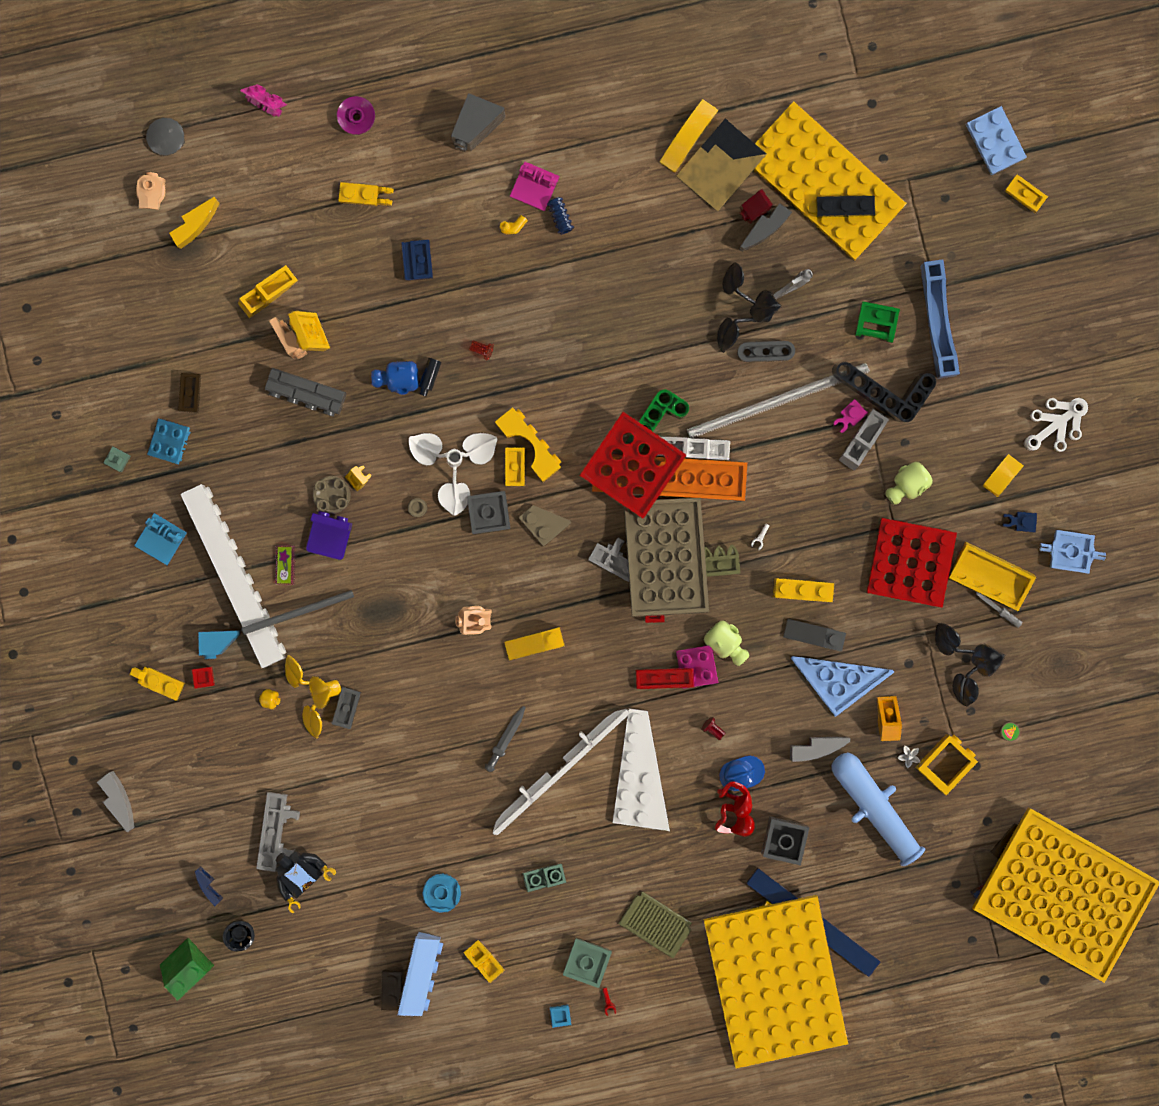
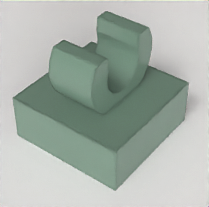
M112 446L104 464L122 472L131 455Z

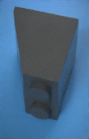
M468 93L451 135L453 145H456L455 148L462 152H466V150L472 151L504 121L506 117L504 107Z

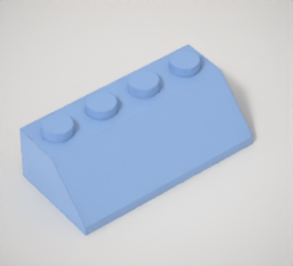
M418 932L398 1015L422 1016L424 1011H428L430 1000L427 999L428 992H432L434 981L431 978L432 973H436L439 962L436 961L437 954L441 955L443 943H440L441 937Z

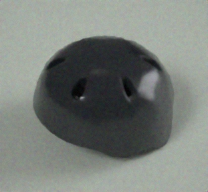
M233 921L224 929L223 942L231 951L246 950L254 941V929L246 921Z

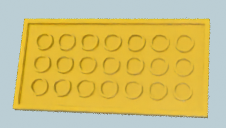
M794 101L755 143L767 154L754 170L854 261L907 204ZM875 196V216L817 217L816 198Z

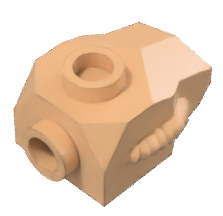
M147 172L146 175L140 176L137 180L136 196L139 200L140 209L159 210L160 204L165 197V179L158 177L157 173Z
M480 606L463 607L455 619L460 633L463 635L481 634L485 630H490L492 610L484 609Z

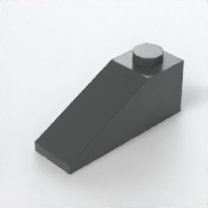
M788 619L783 637L842 652L846 633Z

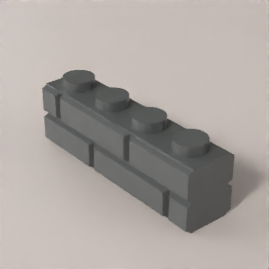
M275 368L271 369L265 386V390L269 391V396L279 399L281 395L287 397V402L298 405V402L305 403V408L316 411V408L324 410L323 414L332 417L335 414L340 415L347 395L344 391Z

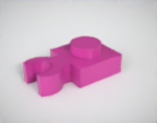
M854 399L840 412L843 418L835 420L833 425L835 426L839 422L842 423L843 429L839 432L843 433L847 430L849 423L855 426L867 412Z

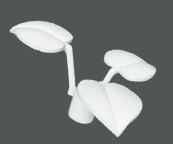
M425 433L409 437L411 453L419 463L433 465L436 457H446L448 465L453 467V484H444L438 492V499L442 507L450 514L458 515L466 508L468 504L467 496H470V491L466 484H456V469L462 463V457L469 456L473 463L480 465L489 462L494 455L497 437L485 433L473 434L468 436L463 442V449L467 453H461L457 449H452L444 454H439L442 450V442L434 434Z

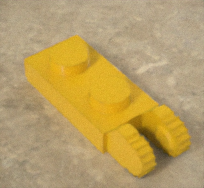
M340 182L339 202L370 206H392V200L378 199V194H393L394 189L375 185Z

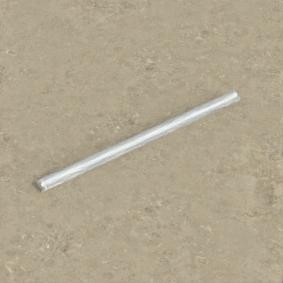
M866 363L855 366L865 374L868 371L870 372ZM846 371L840 372V375L844 376ZM831 375L782 395H777L763 402L761 401V403L759 402L696 427L694 426V428L687 429L690 438H694V436L696 437L700 433L703 435V433L705 434L709 430L714 431L716 427L718 429V427L721 428L725 424L727 426V423L732 424V422L734 423L738 419L741 421V419L743 420L747 416L750 417L752 414L754 416V413L755 415L756 413L759 414V412L761 413V411L763 412L767 408L770 410V408L772 409L776 405L779 406L780 404L781 406V403L783 405V403H788L790 400L792 402L794 398L797 400V398L799 399V397L801 398L805 394L808 396L810 392L811 394L812 392L815 393L814 391L817 392V390L819 392V389L821 391V388L822 390L823 388L826 389V387L828 388L832 384L835 386L840 381Z

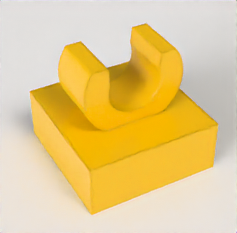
M355 466L345 476L356 491L362 489L371 477V474L363 475L364 466L359 468Z

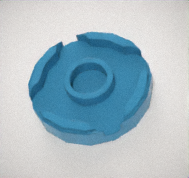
M444 873L436 874L425 883L422 892L423 900L433 911L439 913L448 912L459 903L461 896L460 885L451 875Z

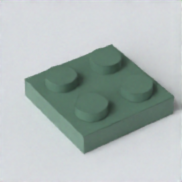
M575 938L563 976L599 988L612 950Z

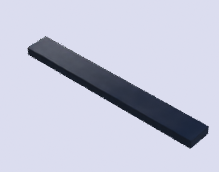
M759 868L755 870L746 882L773 904L798 899ZM822 917L828 946L870 977L880 964V960Z

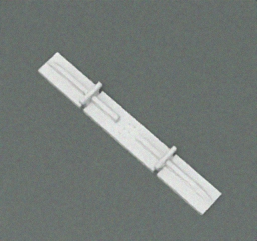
M628 710L615 711L599 723L588 735L580 731L579 735L582 740L563 757L567 763L560 767L552 777L546 772L528 790L524 786H520L519 790L523 794L500 815L495 823L493 834L498 835L525 811L628 716Z

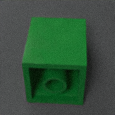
M187 938L160 964L164 987L178 1001L210 971L214 964Z

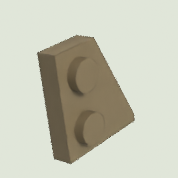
M534 505L519 517L543 546L548 544L572 523L568 519Z

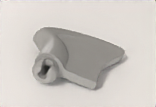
M809 269L801 271L794 280L773 294L775 299L809 282L813 276L812 271Z

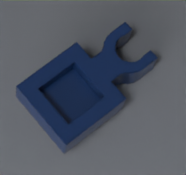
M1016 512V517L1010 514H1003V517L1010 519V523L1002 524V527L1015 525V531L1036 532L1037 513Z

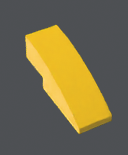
M215 197L181 216L185 224L169 233L177 247L180 249L185 247L208 225L220 204Z
M285 265L257 284L253 290L239 298L238 304L247 316L251 318L281 296L298 280Z

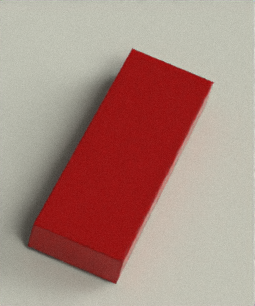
M694 668L636 670L637 689L694 688Z

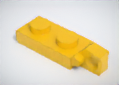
M134 667L129 674L138 678L137 683L141 684V686L176 701L185 682L153 668L144 667L143 670Z

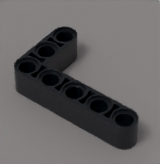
M838 362L832 368V374L837 380L898 422L912 421L936 386V378L933 374H919L902 399H900L848 362ZM841 366H844L846 368V373L844 376L840 375L839 368ZM857 376L861 378V385L859 387L854 383ZM924 377H926L929 381L926 387H924L922 384V380ZM872 387H874L877 390V394L874 398L870 395V390ZM913 393H916L918 396L916 403L911 399ZM888 398L892 400L890 408H887L885 404ZM903 409H906L908 413L905 419L901 417Z

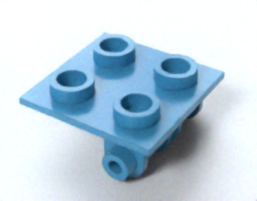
M158 418L147 455L179 464L182 461V450H185L183 446L184 444L187 445L185 441H187L191 433L189 432L190 428Z
M154 513L146 521L145 524L147 526L136 542L135 547L168 565L187 532Z

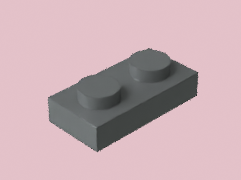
M342 687L332 721L333 725L351 729L361 695L360 691Z

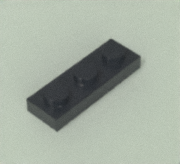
M875 196L817 197V217L875 216Z

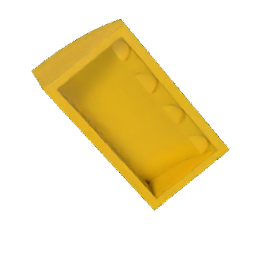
M965 542L949 578L1019 611L1036 576Z

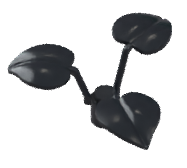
M736 262L728 268L722 282L723 290L729 295L735 291L754 305L750 309L752 318L735 319L734 321L731 318H726L721 323L717 333V342L722 353L731 348L737 341L739 336L737 323L751 321L758 323L769 322L773 314L781 308L774 295L768 290L762 291L757 296L756 301L739 291L738 288L744 282V272L742 267Z
M938 623L936 626L935 642L941 653L947 656L952 655L954 651L957 653L973 654L971 661L976 667L969 671L966 676L961 673L957 674L952 682L953 692L957 700L962 705L968 707L977 700L979 695L978 685L973 679L969 678L970 675L977 670L986 677L993 675L1001 666L1005 655L987 644H980L974 650L959 649L957 647L961 644V639L958 633L949 625Z

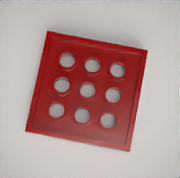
M622 412L579 476L644 519L687 455L625 412ZM625 433H631L634 436L631 444L623 442L622 438ZM641 444H647L650 447L648 454L642 455L639 453L638 448ZM620 449L623 452V457L620 460L613 459V450ZM657 455H663L666 458L664 465L658 466L655 464L654 459ZM630 460L638 461L639 467L636 471L628 469L627 465ZM602 466H611L612 473L609 476L602 475ZM649 470L655 474V478L651 482L645 481L643 477L644 473ZM619 476L627 477L628 484L625 487L618 486L617 478ZM637 486L642 487L644 490V495L640 498H636L633 495V489Z
M881 518L866 593L943 608L957 532ZM894 535H899L902 539L899 546H895L891 542ZM912 539L920 541V547L917 550L912 549L910 546ZM932 542L939 545L937 553H932L929 550V545ZM890 554H895L898 557V562L895 565H891L888 562ZM910 557L915 558L917 561V565L912 569L907 566V560ZM928 561L935 563V570L933 572H928L925 568ZM888 572L894 575V581L890 584L884 580V576ZM906 576H910L913 579V584L910 587H906L903 584V579ZM924 580H929L932 583L929 591H925L922 588Z

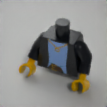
M294 851L289 857L284 853H280L276 858V862L279 864L276 868L278 873L276 877L278 891L284 900L288 901V909L291 913H294L291 908L292 904H297L298 908H301L300 903L294 901L293 897L297 899L322 875L325 880L331 881L332 879L327 875V872L336 875V870L334 868H327V864L316 854H301L298 851Z

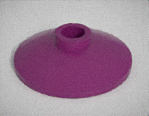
M359 96L349 97L340 104L337 111V120L345 132L352 135H360L367 132L373 126L375 110L367 99ZM359 114L360 119L354 120V115Z

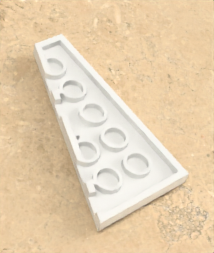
M629 708L613 823L670 831L648 711Z

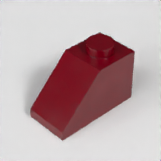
M761 189L741 205L739 213L745 222L748 220L752 224L762 215L767 214L773 204L764 190Z

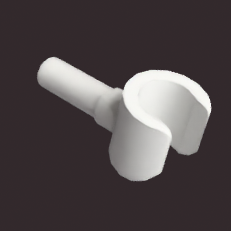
M767 524L764 525L758 537L752 540V546L755 541L761 542L758 550L763 547L762 540L769 528Z

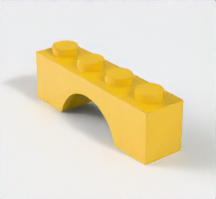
M512 407L495 423L507 438L519 436L530 441L535 449V459L531 468L544 483L561 469L559 464L562 462L555 453L551 455L547 449L550 447L543 439L539 440L535 434L538 432L531 424L527 426L523 421L526 418L519 409L515 411Z

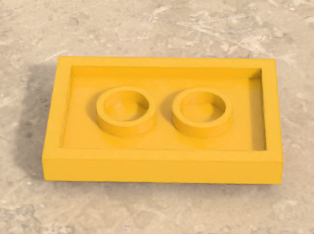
M294 311L288 314L290 318L289 324L295 330L297 344L302 350L326 351L330 349L317 313Z

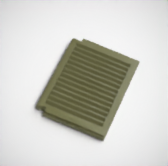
M643 891L640 896L636 894L618 923L671 958L675 957L692 930L689 928L692 922Z

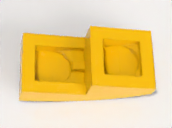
M479 940L464 952L474 967L478 968L489 983L505 971Z

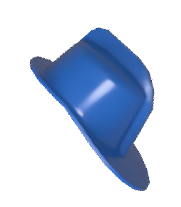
M745 756L726 763L721 768L720 781L723 786L729 782H737L749 788L761 782L764 778L765 767L757 757ZM732 786L728 789L731 791H740Z

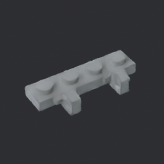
M617 538L614 546L609 544L607 548L597 543L588 560L629 582L628 559L622 556L623 553L620 552L625 541Z
M267 792L256 869L276 872L278 866L276 862L277 856L280 853H284L289 857L295 851V849L288 850L283 848L284 843H281L283 824L287 823V819L299 820L300 811L290 810L291 806L286 805L287 794Z

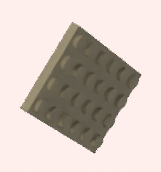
M701 498L656 500L644 519L624 506L632 617L708 613L709 602Z

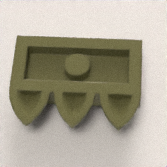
M730 545L728 548L727 556L724 550L717 546L714 551V557H712L710 550L704 547L707 577L740 574L739 554L734 545Z

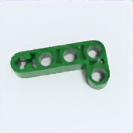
M666 389L660 390L639 423L654 432L666 412L676 418H684L689 412V405L671 391ZM661 394L668 395L669 402L666 404L661 403L659 396ZM678 404L685 406V413L678 414L675 411V406ZM651 410H656L659 413V418L652 420L649 418L648 413ZM632 434L629 436L625 444H631L633 442L634 438ZM641 444L639 446V453L641 452L645 444Z

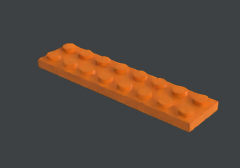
M612 454V458L615 460H620L623 455ZM655 457L654 462L656 465L662 466L665 464L666 458ZM684 459L659 496L745 501L747 462ZM630 460L627 465L628 469L636 471L639 467L638 461ZM602 466V475L609 476L612 473L611 466ZM646 471L643 475L644 480L647 482L653 481L655 478L654 472ZM619 476L617 478L618 486L625 487L628 484L626 476ZM592 484V492H603ZM637 486L633 489V494L644 495V490L642 487Z

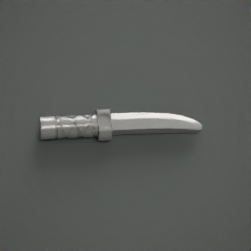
M976 592L981 599L996 609L1000 616L1010 621L1017 628L1022 625L1023 622L1009 613L1006 608L999 607L986 596Z

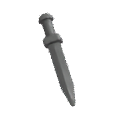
M525 706L521 707L513 716L497 746L493 747L492 751L494 754L488 764L485 763V769L488 772H493L499 758L506 754L504 751L522 721Z

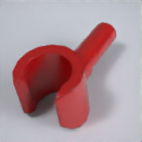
M607 987L602 988L606 1003L604 1007L605 1014L608 1016L607 1010L609 1008H613L616 1014V1006L611 1003Z

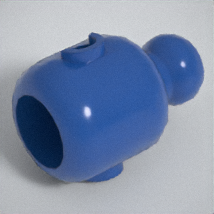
M413 361L392 362L387 364L386 371L376 369L371 372L372 385L378 388L382 385H387L391 392H397L401 395L416 390L419 385L418 368Z

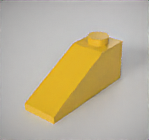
M560 627L504 642L509 660L565 646Z

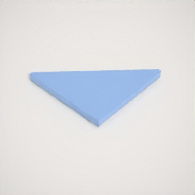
M796 656L790 657L835 717L894 673L893 670Z

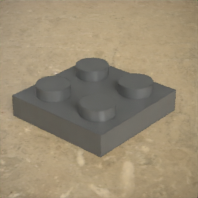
M505 491L467 496L472 534L511 529Z

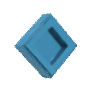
M569 1004L550 1007L552 1028L571 1025Z

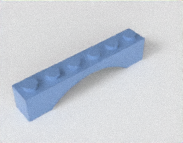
M944 261L924 262L920 267L936 379L954 377L959 375L960 372L949 324Z

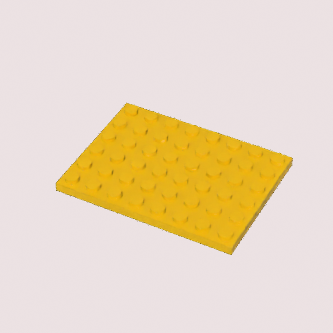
M1028 807L972 909L1105 983L1156 892L1159 881Z
M817 895L703 919L736 1069L848 1044Z

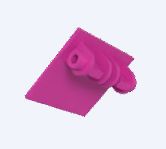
M260 85L241 89V92L246 94L245 98L248 99V102L258 108L264 105L262 110L274 117H279L282 113L280 108L287 106L281 97L267 93L266 89Z
M524 162L510 197L545 211L560 176Z
M706 645L676 651L679 668H694L695 687L718 683L713 650L710 646Z

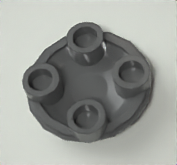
M171 118L157 119L147 130L146 139L148 145L153 152L160 156L176 153L185 143L182 127Z

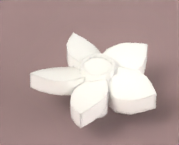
M904 745L903 750L905 754L899 755L898 759L905 761L907 768L912 765V762L920 763L919 758L916 756L919 748H914L910 751Z

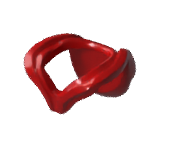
M729 782L723 789L717 790L720 798L726 796L735 800L734 812L737 817L744 818L750 814L752 799L744 785L737 782ZM732 786L740 790L743 795H733L727 792V790Z
M725 803L722 805L720 811L721 819L715 825L717 832L723 834L734 833L743 837L753 833L755 822L750 815L744 818L737 817L735 825L731 828L722 826L726 821V811L734 812L733 804Z

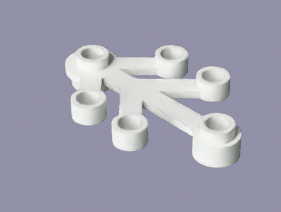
M1050 398L1046 401L1045 406L1048 410L1056 408L1068 410L1063 415L1042 413L1040 410L1032 411L1030 414L1032 421L1038 422L1041 420L1053 423L1037 435L1026 437L1024 440L1025 448L1030 451L1037 450L1041 445V441L1058 429L1054 449L1057 452L1064 451L1067 447L1065 442L1067 421L1072 417V430L1069 432V437L1072 440L1080 439L1082 436L1080 430L1081 417L1088 411V404L1084 399L1076 398L1070 403L1057 401L1055 398ZM1049 401L1055 403L1053 408L1049 406ZM1077 404L1081 405V411L1076 410ZM1035 412L1039 413V419L1034 418ZM1073 431H1077V432H1078V437H1077V438H1074V437H1073V435H1072ZM1032 439L1036 440L1035 446L1030 444ZM1059 442L1063 444V448L1061 450L1057 447V444Z

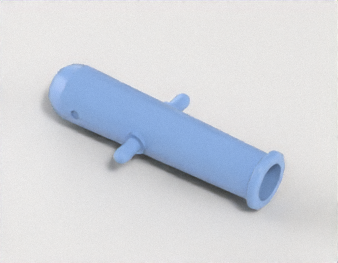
M848 752L838 756L832 763V772L859 806V812L851 818L852 822L857 823L863 817L868 818L901 860V866H907L914 862L924 853L925 848L919 846L888 802V797L896 791V787L891 785L884 791L880 790L856 756Z

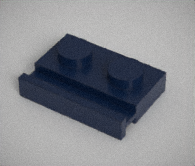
M430 240L401 242L405 281L433 279Z

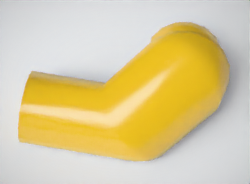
M520 215L515 222H501L499 228L506 235L517 234L528 220Z

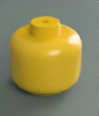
M270 689L264 690L260 695V705L267 709H275L276 705L280 704L278 692Z

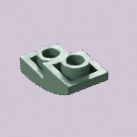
M562 864L522 873L527 892L566 883Z

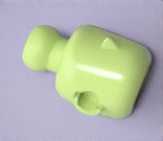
M913 462L908 466L905 465L900 468L899 473L895 476L896 486L888 488L885 495L893 505L899 504L904 496L910 500L915 499L932 485V477L919 462Z
M719 621L704 637L705 644L712 648L714 655L716 654L722 659L730 656L733 663L737 666H740L749 657L748 651L739 646L742 638L739 635L738 629L733 624L729 625L726 621Z

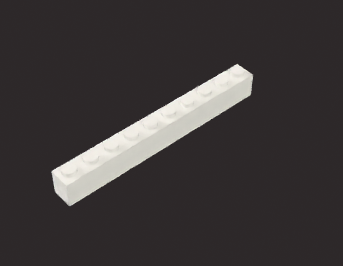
M201 484L182 493L181 497L242 627L270 618L266 608L263 609L260 604L262 599L259 592L254 591L252 587L254 582L249 573L246 574L243 568L246 566L241 556L238 557L235 551L238 549L235 541L230 539L227 534L229 528L226 522H222L219 517L221 511L218 505H214L211 500L213 494L210 488ZM274 625L246 634L262 668L286 658L284 655L286 653L285 647L282 643L279 644L276 638L278 633Z

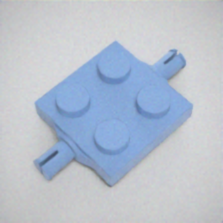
M1055 530L1052 545L1040 543L1041 548H1039V551L1050 552V568L1089 574L1093 559L1105 561L1106 558L1101 557L1106 556L1105 552L1095 551L1094 535Z

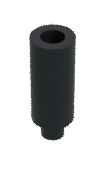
M428 358L419 384L421 388L419 395L427 397L428 391H432L442 363L441 361Z

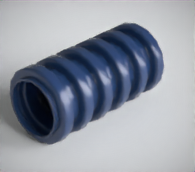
M557 197L548 201L547 206H550L549 211L552 212L553 222L557 224L555 227L559 229L558 234L562 235L572 231L574 226L571 225L572 221L569 220L570 215L566 213L568 210L564 208L566 206L565 203H562L563 198Z

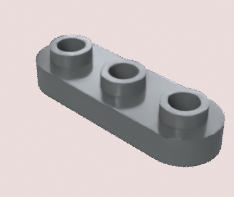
M789 341L746 342L740 345L737 355L743 362L788 361L794 356L795 347ZM783 348L788 349L787 355L782 354ZM746 349L749 350L750 355L745 356L743 354V351ZM763 349H768L769 355H764L762 353Z

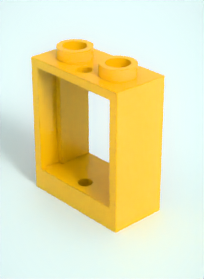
M946 734L915 767L944 795H947L978 762L974 758L976 755L969 748L965 750L960 745L962 743L961 740L954 734L952 736ZM950 743L968 762L946 785L927 766Z

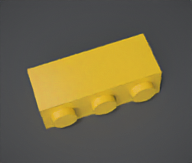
M774 578L773 598L833 602L834 583Z

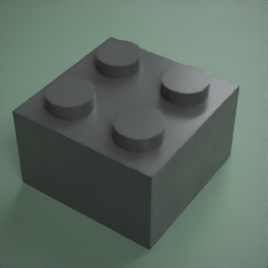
M769 816L761 855L766 858L801 865L809 827L805 824Z

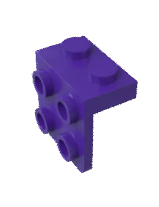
M318 511V514L313 513L311 517L313 524L306 550L311 553L342 560L345 555L352 523H349L348 518L337 516L336 519L329 518V513Z

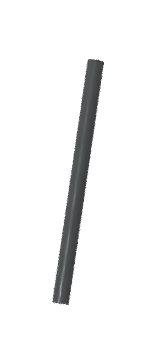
M350 590L242 627L243 634L245 635L353 598V592Z

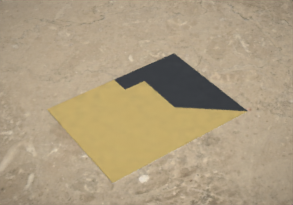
M725 118L678 173L677 177L714 209L719 211L767 153Z

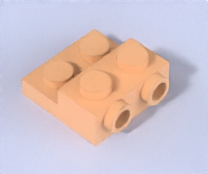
M277 317L269 320L288 355L293 359L296 357L300 359L307 355L306 350H302L298 346L296 341L297 335L293 330L290 331L286 322L280 321Z

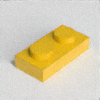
M1018 174L1005 189L1006 193L1034 213L1039 210L1048 197Z
M505 448V486H525V448Z

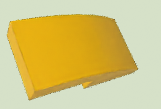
M1008 454L983 486L999 497L1024 465Z

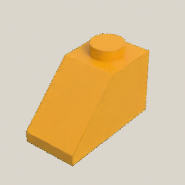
M897 696L877 697L878 727L881 741L900 740L902 722Z

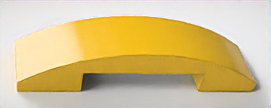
M702 99L668 147L660 163L675 173L702 132L714 118L718 109Z

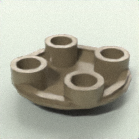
M327 476L316 482L313 489V500L320 511L335 514L345 509L350 501L351 492L348 484L343 479L337 476Z

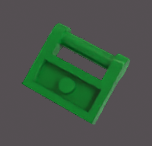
M862 301L855 336L861 337V335L893 343L900 309ZM864 322L890 327L889 332L863 328Z

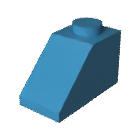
M240 631L198 632L199 655H205V659H216V655L222 654L240 635Z

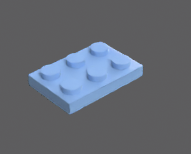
M1002 106L966 124L991 175L1027 158Z

